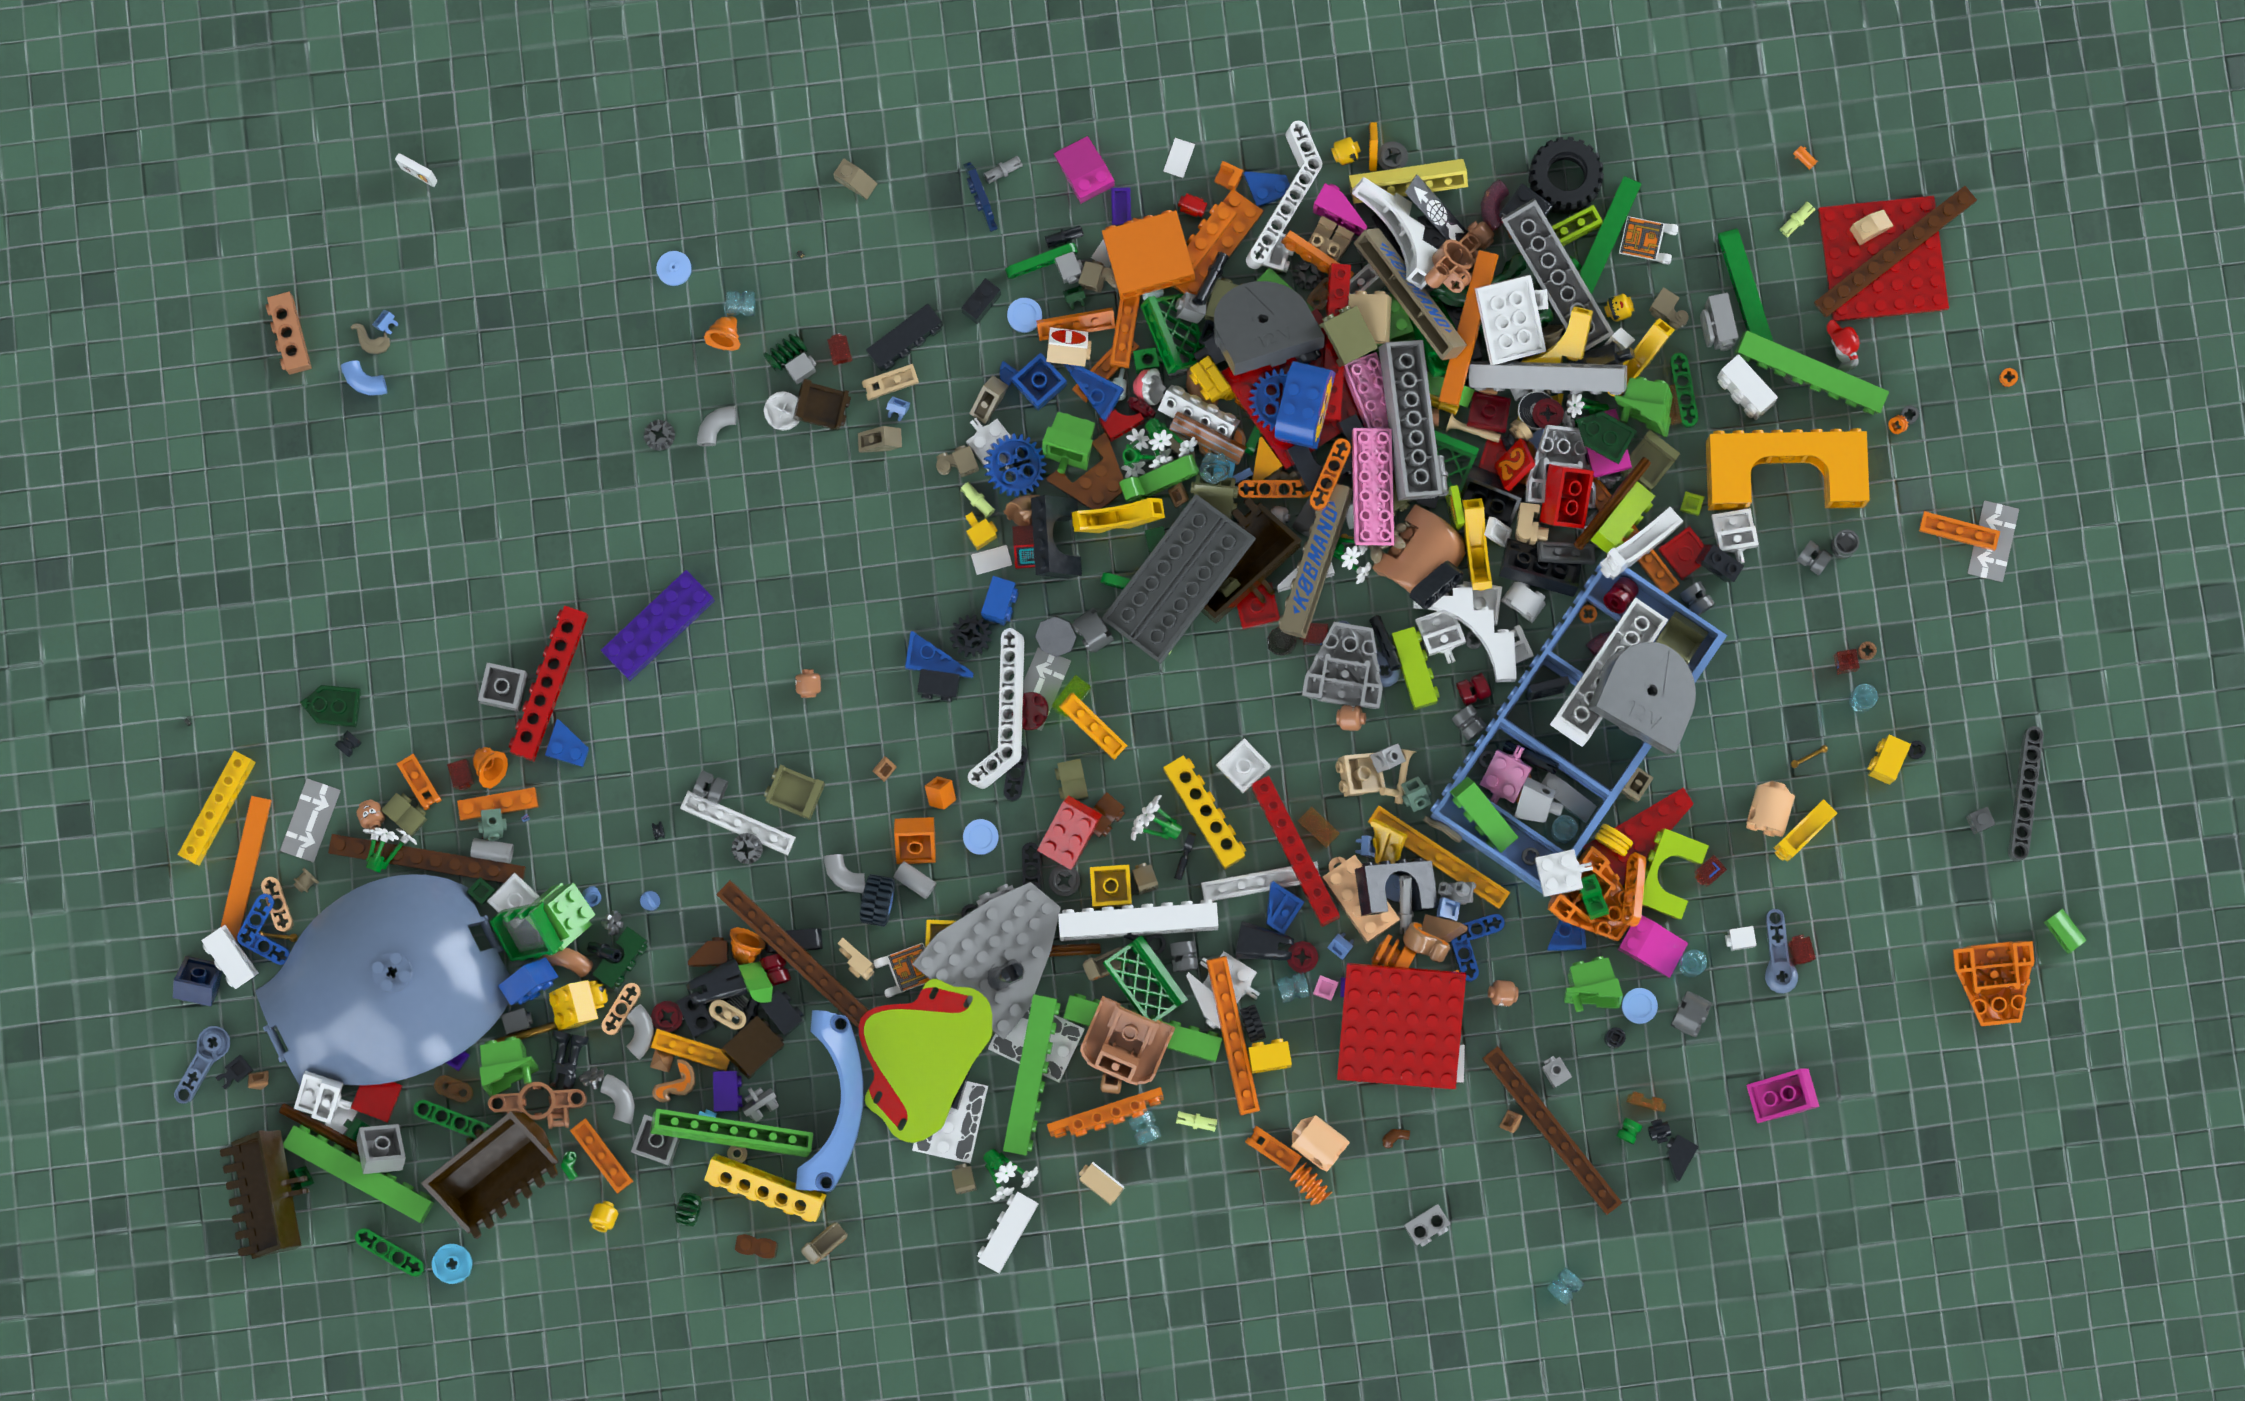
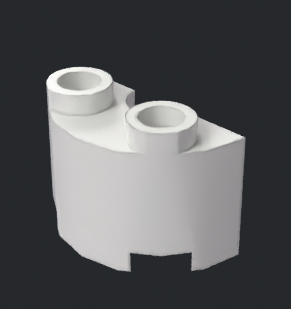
M1281 234L1262 266L1287 273L1290 262L1287 260L1289 255L1293 256L1294 251L1288 250L1281 243L1286 234Z
M1514 582L1501 599V602L1516 610L1521 616L1533 623L1546 605L1544 602L1546 597L1539 591L1533 592L1529 589L1530 586L1528 584Z

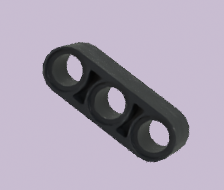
M1445 561L1412 589L1409 597L1426 610L1455 587L1463 578L1464 573L1450 561Z
M822 929L786 931L806 951L823 949ZM765 941L766 953H778Z

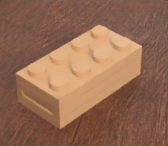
M1353 855L1348 860L1342 857H1335L1329 863V873L1324 875L1322 880L1367 944L1397 924L1400 918L1388 901V912L1379 915L1361 916L1355 869L1362 867V864L1356 855ZM1337 863H1341L1339 866L1334 868V865H1336Z

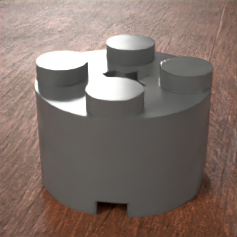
M1094 607L1076 618L1074 623L1071 624L1076 633L1085 638L1082 642L1090 652L1094 651L1096 653L1115 640L1111 636L1112 633L1101 619V616L1097 615Z
M1687 991L1670 1026L1696 1038L1702 1023L1705 1022L1709 1014L1712 1002Z

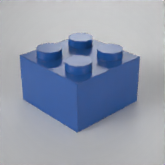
M1042 353L1038 354L1012 377V383L1038 411L1067 386L1066 379L1050 362H1046L1047 359Z
M995 576L992 577L981 611L984 620L1005 626L1006 621L1010 622L1013 613L1011 605L1016 603L1019 594L1015 582Z
M545 957L524 965L498 986L510 1005L516 1003L521 1005L529 999L532 1001L539 997L541 990L545 991L554 985L553 981L558 978V975Z

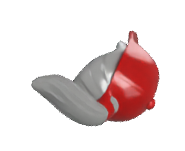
M1832 319L1828 322L1826 329L1832 338L1831 343L1835 347L1836 357L1842 362L1838 370L1843 372L1854 369L1859 363L1857 355L1860 346L1859 337L1852 327L1841 328Z

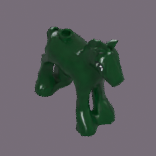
M1517 253L1505 263L1502 273L1493 277L1491 284L1519 276L1526 269V261L1523 255ZM1442 283L1438 288H1434L1430 294L1434 297H1439V300L1445 304L1464 307L1469 286L1464 287L1460 293H1454ZM1549 306L1548 309L1538 310L1541 327H1546L1548 322L1553 321V313ZM1481 322L1480 328H1479V332H1480V333L1483 335V337H1484V332H1483V327H1482V322Z

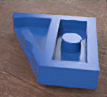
M1244 172L1245 180L1255 205L1258 207L1282 199L1290 186L1286 175Z
M557 719L545 756L583 767L589 748Z
M1272 881L1269 890L1266 925L1278 933L1284 934L1304 904V901Z

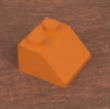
M934 817L895 819L896 864H902L904 861L908 864L936 863Z

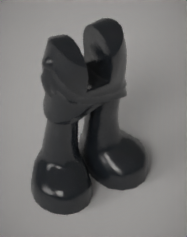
M552 1031V1038L557 1042L555 1059H552L549 1086L557 1087L560 1073L566 1074L563 1085L564 1089L570 1090L574 1086L578 1056L581 1048L587 1045L589 1037L572 1034L568 1062L564 1063L571 1034Z

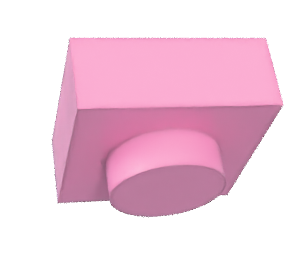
M1320 975L1313 994L1332 1001L1339 982Z

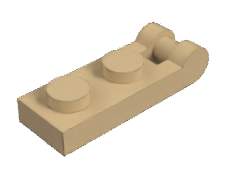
M913 364L862 381L863 388H866L867 391L866 397L868 401L919 383ZM878 383L880 389L874 390L873 385Z

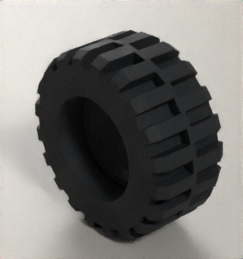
M1569 136L1567 140H1563V137H1558L1556 141L1550 140L1546 142L1545 146H1541L1532 159L1528 176L1530 189L1552 204L1554 213L1563 211L1564 214H1570V211L1579 212L1581 208H1587L1600 191L1604 176L1603 163L1599 161V154L1593 152L1594 148L1590 144L1588 146L1584 145V140L1574 141V137ZM1560 160H1569L1576 163L1584 173L1582 185L1572 191H1563L1556 188L1548 179L1550 166Z

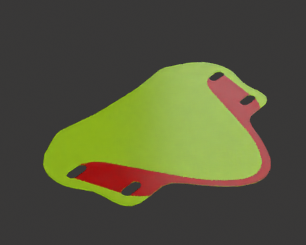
M931 979L925 983L918 998L913 1003L875 1007L861 1017L859 1038L874 1071V1080L865 1095V1103L871 1111L883 1119L891 1133L898 1139L916 1143L927 1139L944 1126L952 1102L972 1064L992 1036V1010L986 997L973 988L954 987L941 980ZM934 987H937L938 993L933 1000H931L929 998V995ZM971 995L973 1000L970 1006L965 1008L964 1002ZM878 1091H881L882 1097L877 1104H875L873 1102V1099ZM905 1118L907 1122L903 1130L900 1131L897 1127L901 1119Z

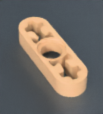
M267 877L261 884L263 893L273 895L270 889H266V886L269 885V881L276 883L273 889L276 894L279 892L280 895H274L273 898L274 900L280 899L283 903L279 910L272 908L270 912L271 918L277 930L287 932L292 928L293 920L281 884L276 878ZM266 897V903L268 906H270V903L268 902L269 898ZM286 911L285 914H282L283 918L288 920L285 928L281 925L279 926L278 923L281 922V918L279 915L275 917V914Z
M628 983L620 992L602 1022V1030L606 1034H617L626 1021L627 1015L632 1011L641 996V989L637 984ZM633 987H635V992L637 994L636 996L632 995L629 998V1001H632L631 1005H629V1003L625 1000H621L623 996L625 998L628 997V988L632 989ZM621 1003L627 1006L626 1013L622 1015L616 1012L617 1005ZM612 1013L618 1018H622L620 1022L618 1020L615 1021V1030L607 1031V1022L611 1023L614 1020V1017H611Z

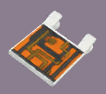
M1627 216L1619 254L1669 265L1672 256L1666 253H1659L1663 232L1677 235L1678 226Z
M923 943L874 960L873 964L876 969L889 964L897 986L885 990L884 993L887 998L924 985L930 980L912 965L924 950Z

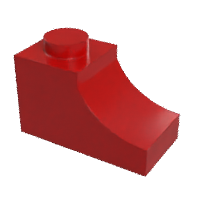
M1115 409L1111 412L1106 422L1099 418V423L1110 442L1130 432L1133 428L1144 424V418L1141 413L1127 416L1118 413Z

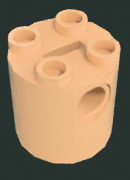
M1770 781L1757 785L1746 828L1753 831H1764V835L1771 837H1783L1795 795L1790 793L1785 784Z
M1315 1115L1302 1119L1292 1132L1291 1147L1321 1170L1327 1172L1350 1142Z

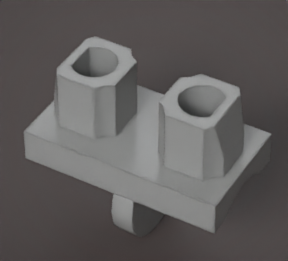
M1463 881L1457 883L1441 882L1438 893L1441 895L1440 898L1445 897L1461 903L1460 905L1473 903V891L1476 888V884Z
M750 1087L748 1088L750 1095L744 1098L748 1104L743 1106L742 1110L746 1117L749 1116L754 1122H757L763 1117L759 1108L766 1105L771 1112L778 1108L779 1105L775 1098L776 1095L771 1088L763 1093L761 1087L755 1091Z

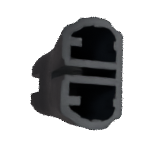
M1242 921L1235 958L1248 960H1290L1292 952L1278 950V945L1293 946L1294 938Z
M735 958L720 964L686 984L688 991L698 987L702 989V994L690 998L693 1004H703L747 994V988L742 976H739L741 972Z
M1015 959L1004 963L1002 967H995L988 971V984L991 988L999 991L1022 980L1024 967Z

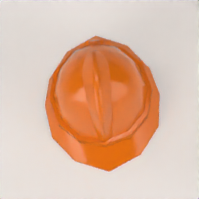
M734 316L719 318L710 326L704 336L706 344L717 349L734 351L739 349L741 345L737 335V319Z
M488 747L478 748L475 751L473 765L482 787L491 789L499 784L506 775L508 759L503 752L493 751Z
M736 927L730 930L732 955L737 964L753 963L757 955L761 953V950L765 949L764 940L757 933L748 929Z

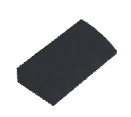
M1507 538L1499 576L1574 597L1579 587L1581 564L1538 562L1537 546Z

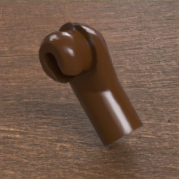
M1391 1129L1383 1136V1146L1389 1149L1393 1147V1143L1398 1139L1409 1140L1410 1130Z

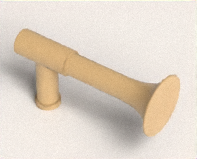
M1453 413L1449 418L1446 432L1450 429H1458L1499 443L1501 434L1495 431L1467 426V424L1456 420Z
M1401 749L1406 761L1401 763L1397 788L1381 787L1380 789L1381 795L1395 797L1394 803L1403 804L1402 796L1404 792L1401 784L1406 782L1409 760L1414 753H1417L1416 751Z

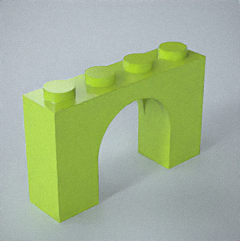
M1661 829L1655 835L1654 842L1656 845L1654 850L1651 849L1647 857L1649 863L1645 871L1642 906L1680 920L1683 917L1688 900L1672 895L1660 886L1657 876L1659 866L1666 858L1671 856L1680 857L1698 865L1702 864L1709 845L1668 829Z

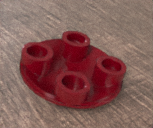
M1027 692L1023 694L1022 729H1037L1046 721L1049 706L1041 694Z

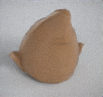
M1024 495L1011 500L1006 504V509L1003 511L1007 515V519H1012L1022 528H1028L1032 524L1031 498L1040 495Z

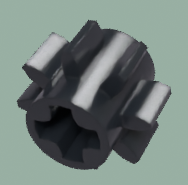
M1662 1119L1651 1121L1652 1126L1648 1127L1651 1141L1657 1140V1144L1667 1142V1137L1671 1136L1668 1122H1662Z

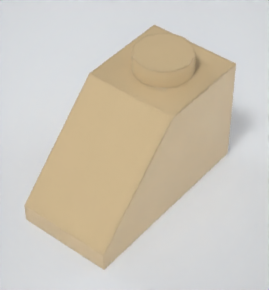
M1881 210L1855 222L1850 231L1858 244L1862 245L1892 228L1893 224L1885 211Z

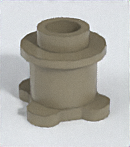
M303 868L304 872L297 879L294 878L296 882L293 885L301 893L304 890L308 893V889L314 883L318 884L319 881L307 869Z

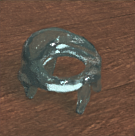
M1207 453L1200 466L1201 478L1212 484L1226 480L1230 473V463L1223 453L1218 455ZM1217 467L1222 469V472H1216L1214 477L1207 472L1209 468Z

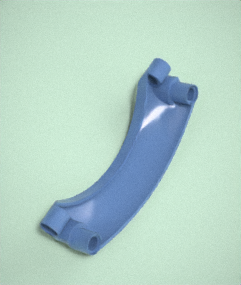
M812 1010L810 1032L824 1044L835 1063L840 1079L841 1104L835 1127L826 1143L810 1160L797 1168L796 1190L831 1192L836 1187L848 1164L858 1136L864 1099L863 1073L858 1045L849 1019L844 1015H837L828 1011ZM840 1019L845 1020L847 1023L846 1027L842 1030L836 1028V1022ZM826 1177L832 1180V1185L829 1188H823L821 1185L822 1180Z

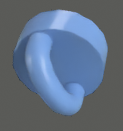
M591 886L582 892V896L590 907L598 905L601 901V894L595 886Z
M653 891L644 892L640 898L641 906L648 911L656 910L660 905L659 895Z

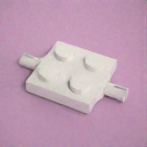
M977 418L970 422L977 432L966 441V444L971 447V450L983 466L988 464L984 458L990 456L986 452L988 449H992L990 445L992 443L997 444L996 440L998 438L1003 440L1004 435H1008L1009 438L1011 437L998 419L986 426H982ZM1000 454L999 460L1005 464L1007 459L1003 454ZM1011 464L1009 466H1006L1005 468L1010 469L1014 466Z
M1223 951L1220 957H1227L1236 1003L1246 994L1256 1000L1260 993L1251 988V983L1257 972ZM1202 961L1199 963L1208 969L1207 964ZM1208 972V976L1203 984L1212 990Z

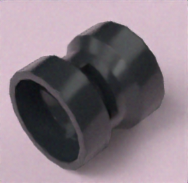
M347 730L343 734V741H337L335 746L346 756L350 757L353 754L352 748L359 747L362 742Z
M1617 1027L1607 1031L1604 1037L1606 1045L1613 1049L1623 1045L1626 1039L1624 1031Z

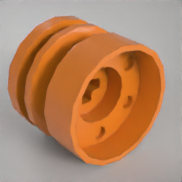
M1388 934L1380 942L1372 957L1371 965L1409 968L1416 952L1409 949L1406 945L1402 950L1397 949L1400 942L1399 939L1396 940L1393 946L1389 943L1393 936Z

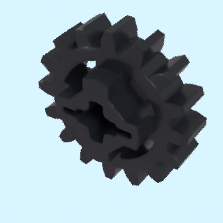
M966 615V620L960 617L959 624L953 623L955 630H950V633L954 635L950 637V641L955 642L952 645L953 649L959 648L958 654L965 652V657H968L969 653H972L974 658L976 652L982 655L983 648L988 650L989 647L986 642L990 643L992 641L988 637L992 632L986 631L989 624L983 625V618L978 621L976 615L972 619L969 618V615ZM969 624V627L964 630L961 629L964 625ZM977 625L983 630L984 635L978 633ZM970 632H973L975 637H972L971 640H968V637L966 635H969ZM958 638L964 640V647L959 643ZM976 643H981L978 647L972 648Z

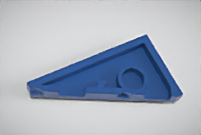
M1063 364L1101 419L1106 422L1124 389L1082 366Z
M914 631L910 632L905 669L916 671L925 669L960 674V677L973 678L974 673L933 646V644L917 635Z
M1559 920L1547 951L1585 950V929Z

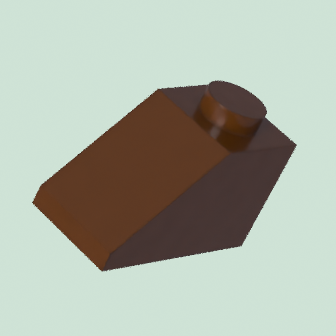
M713 937L712 941H707L688 960V966H719L728 961L729 942L727 940L724 941V937Z

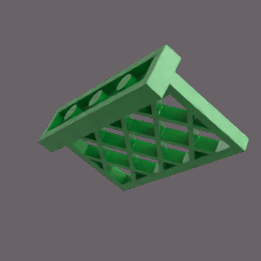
M1183 293L1160 298L1150 296L1141 304V309L1168 374L1175 373L1180 369L1190 368L1198 363L1193 353L1205 347L1198 342L1201 332L1196 323L1190 322V325L1187 326L1180 322L1181 318L1175 319L1169 315L1170 309L1177 312L1173 303L1178 298H1181L1184 295ZM1159 303L1168 307L1166 313L1160 309ZM1166 319L1175 324L1173 330L1167 327ZM1177 326L1187 331L1185 336L1176 332ZM1189 333L1196 337V343L1187 339ZM1173 336L1182 341L1180 347L1174 344ZM1185 343L1194 348L1192 353L1183 349ZM1180 353L1189 358L1188 362L1182 363L1179 356Z
M1434 430L1436 444L1442 446L1437 449V456L1439 455V450L1444 448L1450 449L1453 457L1445 460L1444 463L1454 459L1458 467L1457 471L1448 474L1447 485L1448 487L1455 486L1451 483L1449 476L1460 472L1462 482L1458 488L1461 492L1479 448ZM1453 451L1459 453V455L1455 456ZM1463 455L1471 458L1469 465L1460 469L1456 458ZM1467 469L1463 476L1462 471Z
M1142 935L1103 962V965L1139 1015L1149 1018L1146 1014L1147 1008L1156 1010V1016L1153 1021L1156 1022L1188 1000ZM1130 948L1136 954L1135 960L1126 959V952ZM1113 960L1121 961V971L1115 970L1110 962ZM1125 963L1135 965L1134 974L1124 972ZM1138 966L1146 968L1147 977L1137 975ZM1124 976L1133 978L1132 987L1125 985L1123 982ZM1137 979L1146 981L1145 990L1136 988ZM1150 982L1158 985V993L1149 991ZM1135 992L1145 994L1144 1003L1138 1002L1135 999ZM1148 995L1158 997L1157 1006L1147 1004ZM1161 998L1168 999L1172 1006L1170 1008L1161 1007Z

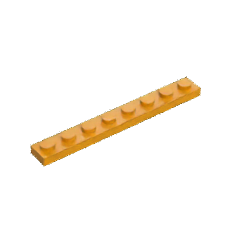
M1378 805L1368 820L1369 824H1371L1373 819L1379 820L1407 834L1404 843L1405 848L1424 858L1425 861H1432L1434 867L1457 882H1474L1476 888L1473 893L1496 908L1500 909L1510 894L1508 890Z

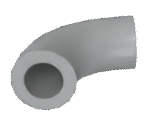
M736 406L718 408L708 414L699 426L697 445L715 446L719 430L725 426L736 425Z
M841 854L824 856L827 875L836 886L848 892H864L866 884L864 873L849 871L845 867L843 855Z
M641 1004L636 1006L627 1015V1019L634 1027V1037L626 1047L639 1060L650 1048L654 1035L652 1019Z
M607 1074L603 1080L600 1092L610 1096L614 1101L615 1112L613 1118L631 1124L635 1109L632 1092L623 1081Z

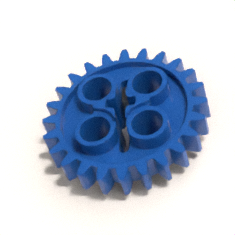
M1273 369L1271 376L1268 372H1265L1266 379L1260 376L1258 378L1260 384L1255 382L1253 384L1256 390H1250L1254 397L1248 399L1254 402V404L1249 406V409H1255L1252 416H1259L1256 422L1263 421V428L1270 425V431L1274 429L1278 416L1279 402L1276 399L1280 395L1279 384H1283V396L1288 372L1284 374L1283 369L1280 370L1279 374ZM1270 385L1275 387L1276 394H1267L1266 387ZM1272 405L1275 408V414H1267L1265 407Z
M1015 433L1011 434L1010 438L1008 435H1004L1003 440L998 438L996 440L997 444L992 443L990 445L992 449L986 451L990 456L984 458L988 464L984 465L983 468L989 469L985 476H991L988 483L995 482L993 489L1000 487V494L1006 490L1008 497L1012 492L1015 497H1018L1019 493L1024 496L1027 495V491L1029 493L1033 492V487H1039L1037 481H1043L1040 474L1046 473L1045 470L1041 469V467L1047 465L1045 462H1041V459L1045 457V455H1039L1042 448L1035 449L1037 442L1030 444V437L1023 440V434L1019 435L1017 439ZM1018 449L1024 451V458L1018 456ZM1000 454L1006 457L1007 461L1005 464L999 460ZM1030 459L1031 461L1030 463L1022 464L1017 468L1013 467L1004 471H999V468L1009 466L1013 463L1016 464ZM1024 467L1030 470L1031 474L1029 477L1024 475ZM1006 473H1010L1012 475V482H1008L1006 480Z

